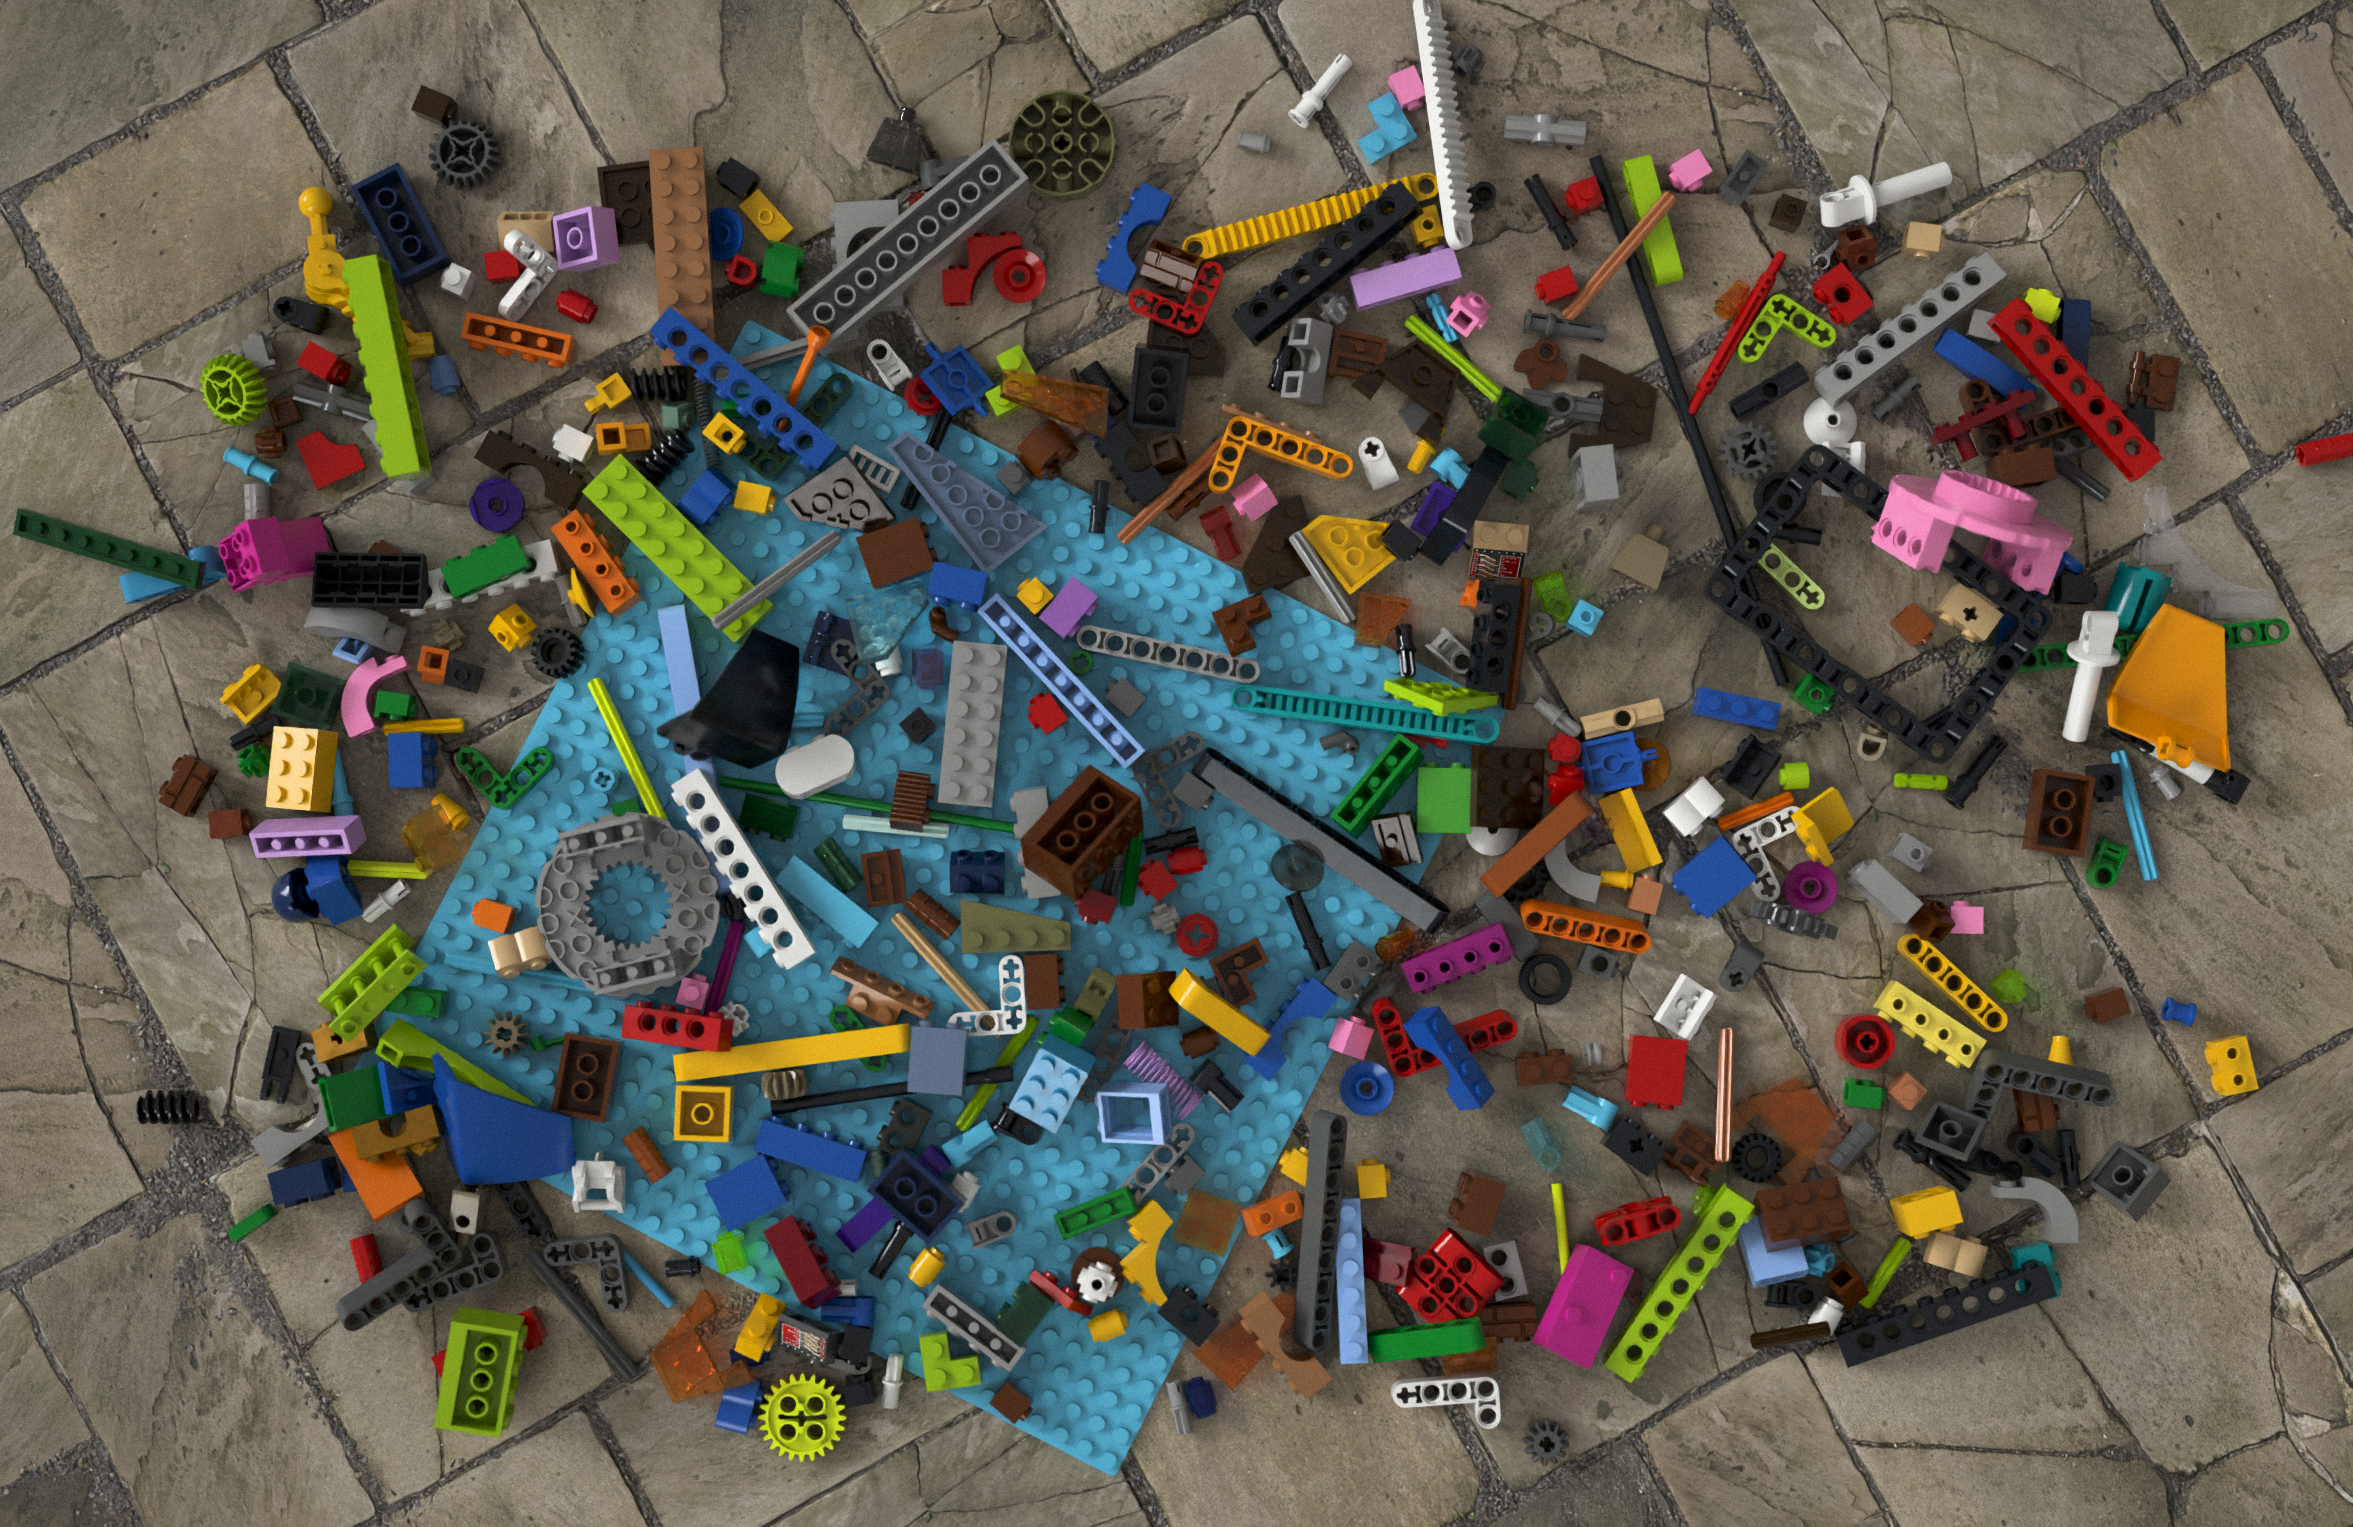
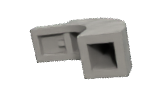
M312 605L304 629L326 639L333 637L353 638L373 645L392 655L399 654L407 629L388 621L389 617L366 608H318Z
M1565 838L1542 859V864L1545 866L1544 869L1556 887L1565 894L1578 900L1596 903L1602 877L1582 872L1570 863L1565 851Z
M2021 1175L2018 1178V1185H2016L2014 1180H2000V1185H1991V1196L1996 1198L2030 1199L2038 1205L2044 1217V1240L2051 1243H2079V1225L2075 1210L2068 1198L2054 1185L2027 1175Z

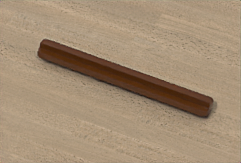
M1519 577L1517 579V585L1522 586L1508 692L1502 695L1501 707L1505 710H1515L1517 708L1533 580L1528 577Z

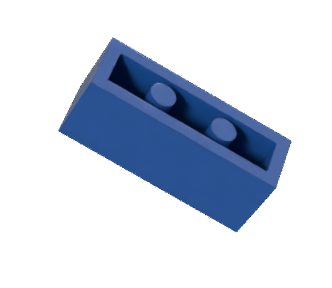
M1701 687L1696 690L1691 715L1771 732L1777 728L1781 703Z

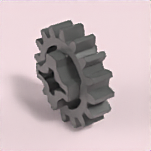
M1740 422L1736 425V431L1731 427L1726 431L1729 437L1722 436L1720 438L1724 446L1717 448L1718 452L1723 453V456L1718 461L1726 462L1727 465L1724 467V471L1733 470L1732 478L1741 474L1742 481L1747 480L1749 475L1755 480L1758 478V471L1763 475L1768 472L1765 465L1769 467L1774 465L1775 462L1770 457L1777 455V451L1771 450L1776 441L1768 440L1771 434L1770 431L1764 434L1761 432L1763 425L1760 424L1754 429L1752 422H1748L1744 428ZM1742 434H1750L1745 440L1735 438ZM1759 441L1762 443L1764 451L1761 450ZM1751 443L1749 450L1751 454L1743 460L1745 456L1743 448ZM1730 451L1734 453L1735 462L1731 457ZM1750 462L1754 464H1759L1755 468H1745V466Z

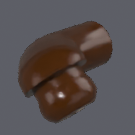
M933 607L928 617L932 633L953 644L958 638L959 632L948 627L946 611L943 607Z

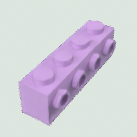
M1441 245L1430 249L1429 254L1420 256V253H1413L1405 256V261L1394 263V260L1380 263L1379 268L1369 271L1368 268H1362L1354 271L1353 276H1350L1348 282L1357 312L1459 283L1462 275L1454 249Z
M360 815L265 819L249 833L256 858L352 854L367 840Z

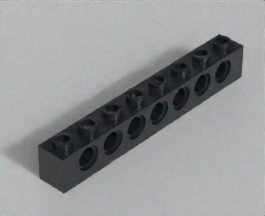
M1401 181L1389 185L1375 201L1366 203L1362 207L1361 212L1355 217L1345 220L1341 224L1340 229L1335 233L1325 236L1314 250L1304 253L1294 266L1280 272L1277 279L1269 286L1266 285L1260 288L1256 296L1249 302L1240 304L1231 317L1256 348L1422 215L1424 212L1419 202ZM1388 208H1395L1392 214L1383 215ZM1374 225L1371 231L1362 232L1365 226ZM1353 242L1350 248L1341 249L1344 243ZM1324 259H1331L1327 266H1320ZM1303 276H1310L1306 283H1299ZM1289 292L1286 299L1278 300L1282 293ZM1268 309L1265 316L1257 317L1259 311Z
M2031 1259L2021 1263V1268L2013 1271L2010 1268H2005L1995 1272V1277L1987 1280L1984 1277H1979L1969 1281V1286L1961 1289L1958 1286H1953L1943 1290V1295L1932 1298V1295L1924 1296L1916 1300L1917 1304L1906 1307V1304L1898 1305L1890 1309L1891 1313L1880 1316V1313H1875L1865 1317V1322L1857 1325L1854 1322H1849L1839 1326V1331L1834 1332L1847 1367L1864 1363L2057 1296L2046 1265L2042 1260L2037 1262L2036 1259ZM2021 1278L2029 1280V1286L2024 1291H2018L2015 1288L2017 1280ZM1995 1287L2003 1289V1295L1998 1300L1989 1298L1990 1290ZM1966 1297H1976L1977 1303L1975 1307L1971 1309L1963 1307V1301ZM1940 1306H1949L1951 1308L1949 1316L1945 1318L1937 1316V1309ZM1914 1315H1923L1925 1317L1923 1325L1919 1327L1911 1325L1910 1321ZM1891 1323L1899 1326V1331L1893 1336L1886 1335L1884 1332L1885 1327ZM1865 1332L1873 1335L1872 1342L1867 1345H1863L1858 1341L1859 1336Z

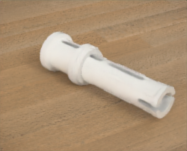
M1339 53L1316 85L1310 91L1303 93V99L1294 110L1291 109L1288 112L1289 117L1302 128L1309 126L1308 121L1316 111H1321L1326 96L1353 65L1352 61L1347 56Z

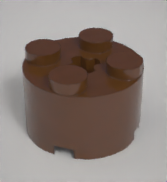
M1051 419L1044 422L1047 425L1044 429L1035 428L1019 445L1018 450L1021 453L1015 455L1038 481L1047 478L1050 481L1055 480L1062 472L1061 467L1067 461L1070 462L1075 459L1080 452L1077 448V443L1055 420Z

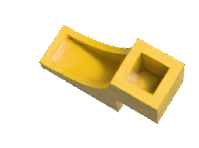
M1148 1199L1137 1212L1133 1213L1126 1220L1131 1227L1128 1230L1136 1241L1140 1242L1142 1240V1242L1122 1259L1119 1264L1124 1269L1121 1272L1130 1284L1136 1283L1140 1287L1141 1291L1138 1293L1149 1305L1154 1303L1162 1306L1168 1298L1163 1293L1157 1279L1155 1267L1156 1253L1161 1238L1173 1221L1156 1201Z

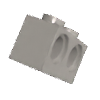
M1511 1237L1480 1245L1482 1253L1479 1254L1502 1277L1508 1276L1512 1279L1510 1288L1507 1290L1498 1289L1493 1295L1494 1299L1501 1301L1528 1294L1515 1240ZM1496 1250L1505 1252V1259L1499 1264H1495L1491 1260V1256Z

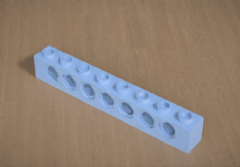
M997 593L977 610L978 614L1125 770L1146 752Z

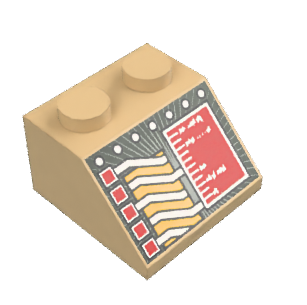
M1475 520L1472 524L1468 577L1517 582V579L1523 576L1529 525Z

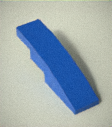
M1949 327L1944 329L1932 348L1936 354L1968 379L1980 378L1986 381L1993 395H2000L2006 401L2008 400L2006 395L2022 388L2023 392L2033 389L2035 393L2037 390L2035 385L2014 369ZM2028 404L2019 407V409L2024 410Z

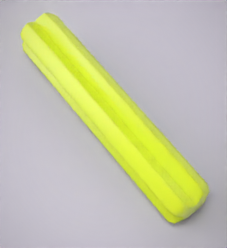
M350 860L347 865L350 876L423 880L428 876V865L423 863Z

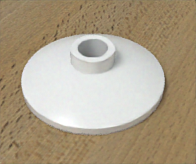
M1819 397L1808 406L1804 414V429L1809 439L1817 445H1822V442L1825 441L1848 442L1856 431L1857 416L1848 401L1832 409L1822 397ZM1829 416L1836 418L1837 423L1835 425H1831L1828 422Z
M1472 827L1471 834L1465 835L1471 847L1477 852L1488 856H1495L1505 853L1514 845L1519 829L1498 828L1495 834H1491L1488 831V827Z

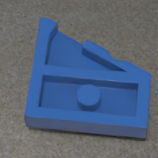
M388 1061L377 1063L386 1115L406 1112L430 1104L436 1105V1094L433 1089L432 1078L416 1075L414 1071L406 1068H397Z

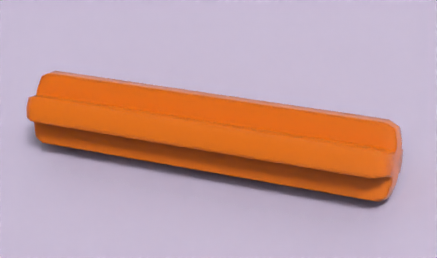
M1790 791L1724 815L1717 818V825L1721 831H1726L1794 804L1793 795Z

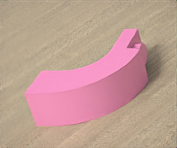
M399 654L384 659L385 664H382L381 659L372 657L353 672L346 683L341 700L342 718L350 738L359 739L381 729L377 717H374V694L385 680L414 668L410 658L400 657Z

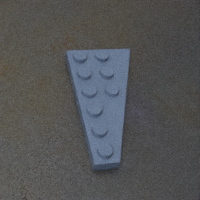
M908 431L885 447L981 572L990 573L1049 527Z

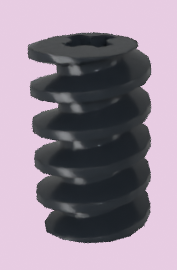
M653 367L651 375H648L646 368H642L640 376L637 375L635 368L631 369V392L633 397L635 395L638 402H642L645 395L649 402H653L655 396L662 402L665 400L666 395L670 401H675L677 394L681 401L686 400L688 395L686 368L684 373L680 374L678 367H675L673 375L669 374L667 367H664L662 375L658 374L656 367Z
M675 429V433L666 430L665 435L668 440L666 441L659 437L657 441L661 447L658 448L655 445H651L652 455L643 452L642 455L646 460L645 462L639 459L635 460L641 474L654 485H658V482H663L666 478L665 475L672 474L673 468L680 466V460L684 461L687 459V453L691 454L695 451L692 441L679 429Z
M147 1090L145 1098L140 1096L137 1102V1118L139 1123L147 1124L149 1122L151 1124H158L160 1121L161 1124H168L169 1122L172 1124H179L180 1122L183 1124H190L191 1122L196 1124L199 1118V1100L196 1091L191 1090L189 1098H186L185 1091L180 1090L178 1098H176L174 1090H169L167 1098H165L163 1090H158L156 1098H154L153 1091Z

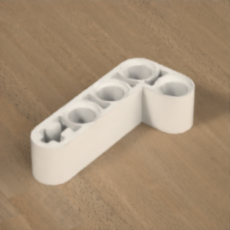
M1488 1373L1400 1379L1391 1387L1393 1400L1400 1407L1410 1408L1473 1403L1474 1416L1481 1427L1485 1429L1495 1428L1501 1419L1498 1384ZM1489 1381L1492 1383V1389L1488 1393H1480L1478 1391L1480 1383ZM1456 1383H1462L1465 1385V1391L1461 1395H1453L1451 1393L1452 1386ZM1429 1385L1438 1387L1437 1395L1432 1398L1424 1395V1390ZM1415 1386H1418L1420 1399H1417L1415 1393H1408L1406 1399H1402L1397 1393H1401L1404 1387L1407 1388L1408 1392H1416ZM1486 1408H1491L1494 1410L1493 1418L1488 1421L1482 1420L1480 1418L1481 1412Z

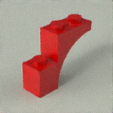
M1004 231L1000 233V236H990V233L978 232L974 233V237H969V269H964L962 265L948 266V270H942L943 303L945 307L972 306L974 287L981 273L989 264L1006 252L1014 249H1023L1022 236L1016 235L1014 231Z

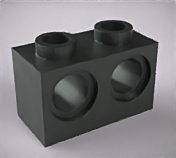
M903 1097L901 1102L896 1100L889 1112V1115L893 1116L889 1126L883 1125L876 1138L880 1140L878 1148L894 1156H897L905 1145L914 1151L933 1111L906 1097ZM910 1108L915 1111L917 1115L915 1122L907 1123L903 1120L902 1113L904 1109ZM899 1133L903 1136L904 1144L902 1147H894L891 1144V1134Z

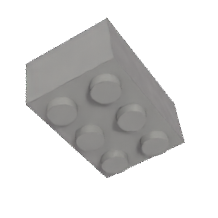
M1613 444L1582 447L1570 458L1576 512L1609 508L1619 499V494L1623 493L1621 478H1617L1616 467H1619L1618 451H1613Z

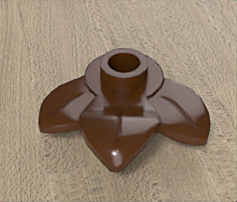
M1542 339L1535 344L1534 348L1523 350L1516 358L1513 367L1516 372H1527L1528 383L1534 390L1543 389L1551 378L1557 382H1564L1567 375V365L1559 356V347L1550 339ZM1544 348L1548 349L1551 353L1550 356L1543 357L1541 350Z

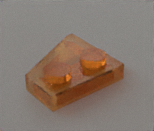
M1361 591L1358 598L1354 645L1380 649L1411 604V599Z

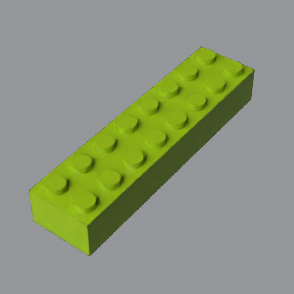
M377 254L344 260L345 269H342L344 283L349 285L351 294L347 297L350 311L355 314L356 322L353 323L355 337L360 339L361 350L358 351L360 363L366 368L367 376L364 377L366 391L371 393L372 403L369 405L372 419L377 422L378 430L375 431L377 445L382 447L383 457L380 458L382 471L384 474L387 473L389 478L400 481L433 475L390 262Z
M619 454L582 491L711 620L716 614L755 587L622 454ZM765 598L722 631L735 644L740 646L750 629H757L777 607L768 598Z

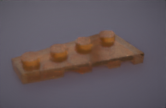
M1286 1291L1271 1299L1285 1317L1280 1328L1279 1339L1295 1320L1296 1300ZM1240 1321L1192 1352L1231 1390L1239 1384L1265 1355L1256 1344V1341L1259 1339L1254 1332L1249 1335Z

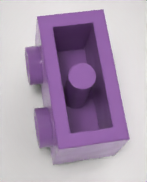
M1073 576L1039 616V620L1063 640L1068 636L1073 638L1082 626L1079 622L1086 615L1090 618L1099 607L1096 603L1099 598Z

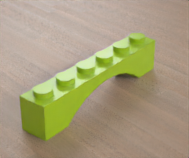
M398 1018L380 1038L375 1054L391 1062L397 1068H413L435 1073L432 1055L439 1053L448 1063L457 1080L531 1106L536 1105L526 1096L520 1095L509 1088L504 1082L490 1076L482 1068L471 1064L458 1053L449 1050L436 1039L427 1036L416 1029L414 1025L405 1022L401 1018Z

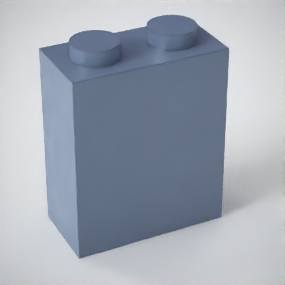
M920 1020L919 1025L912 1026L907 1092L963 1096L966 1089L970 1029L963 1028V1023L947 1022L946 1027L936 1026V1021Z

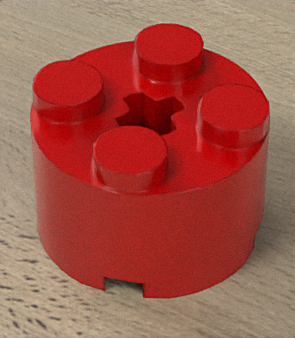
M1854 1014L1843 1019L1838 1025L1834 1035V1046L1839 1058L1845 1063L1861 1069H1875L1892 1056L1895 1049V1036L1891 1028L1881 1018L1868 1014ZM1860 1039H1869L1868 1044H1864V1046L1860 1044Z

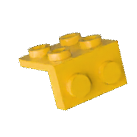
M1830 787L1790 815L1797 828L1795 830L1796 834L1806 846L1805 851L1812 861L1818 860L1825 867L1834 862L1827 845L1854 825V821L1839 791L1835 787Z

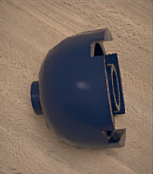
M296 868L277 879L272 888L271 900L273 909L280 917L291 923L309 922L318 918L320 914L317 901L311 900L307 894L306 885L309 883L304 868Z

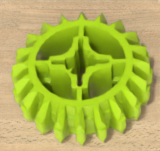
M236 353L216 356V358L207 362L206 367L201 370L203 376L199 381L203 386L199 391L204 393L202 401L207 402V411H213L214 419H221L222 424H230L231 426L249 424L251 421L258 419L261 416L260 413L266 409L264 404L268 401V398L264 393L268 389L263 387L262 383L265 378H260V369L253 368V361H246L245 355L237 356Z

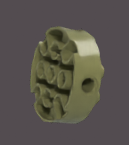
M1063 89L1041 93L1025 105L1012 122L1008 141L1011 158L1029 178L1028 189L1042 199L1062 203L1084 199L1103 185L1113 169L1116 141L1112 122L1105 111L1083 93ZM1061 142L1066 143L1065 150L1059 149Z

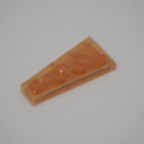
M1003 369L1000 388L1001 398L1101 438L1105 437L1107 433L1109 388Z

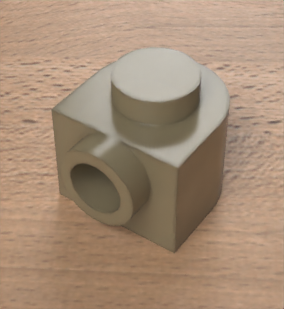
M1869 723L1868 727L1862 725L1857 739V752L1859 756L1867 761L1879 759L1884 753L1888 741V732H1885L1883 727L1875 723Z

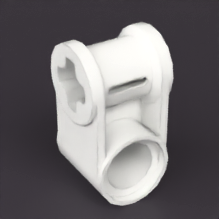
M876 339L868 345L867 355L891 392L895 390V386L906 378L911 379L913 377L900 357L898 358L886 341ZM884 347L887 349V355L883 359H875L873 357L874 349Z
M1375 437L1366 438L1359 446L1358 453L1372 489L1376 491L1399 481L1396 469L1389 459L1381 440ZM1367 444H1370L1371 447H1377L1378 450L1375 452V457L1365 453V450L1368 448Z

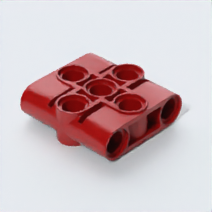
M1670 1196L1661 1198L1651 1197L1598 1214L1593 1220V1229L1600 1236L1603 1246H1617L1646 1239L1658 1233L1676 1228L1681 1222V1213L1673 1205Z
M1447 1227L1426 1253L1417 1258L1415 1265L1412 1267L1409 1287L1397 1285L1395 1289L1428 1323L1474 1318L1476 1314L1482 1312L1485 1304L1505 1283V1279L1456 1231ZM1465 1257L1469 1258L1472 1262L1470 1272L1463 1268ZM1429 1258L1435 1264V1269L1432 1273L1426 1268V1261ZM1448 1277L1455 1284L1452 1292L1447 1290L1445 1286V1281ZM1467 1296L1474 1301L1472 1311L1468 1310L1465 1306ZM1430 1297L1434 1298L1437 1302L1435 1311L1430 1310L1428 1307Z

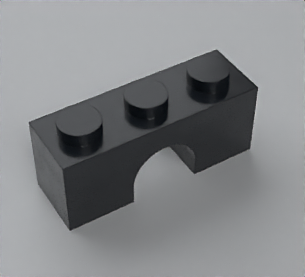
M1118 420L1094 437L1097 443L1093 446L1102 459L1107 457L1112 465L1108 469L1117 481L1122 479L1127 487L1124 492L1132 503L1137 501L1142 506L1168 488L1152 464L1138 471H1133L1127 466L1125 460L1126 453L1138 442L1123 420Z

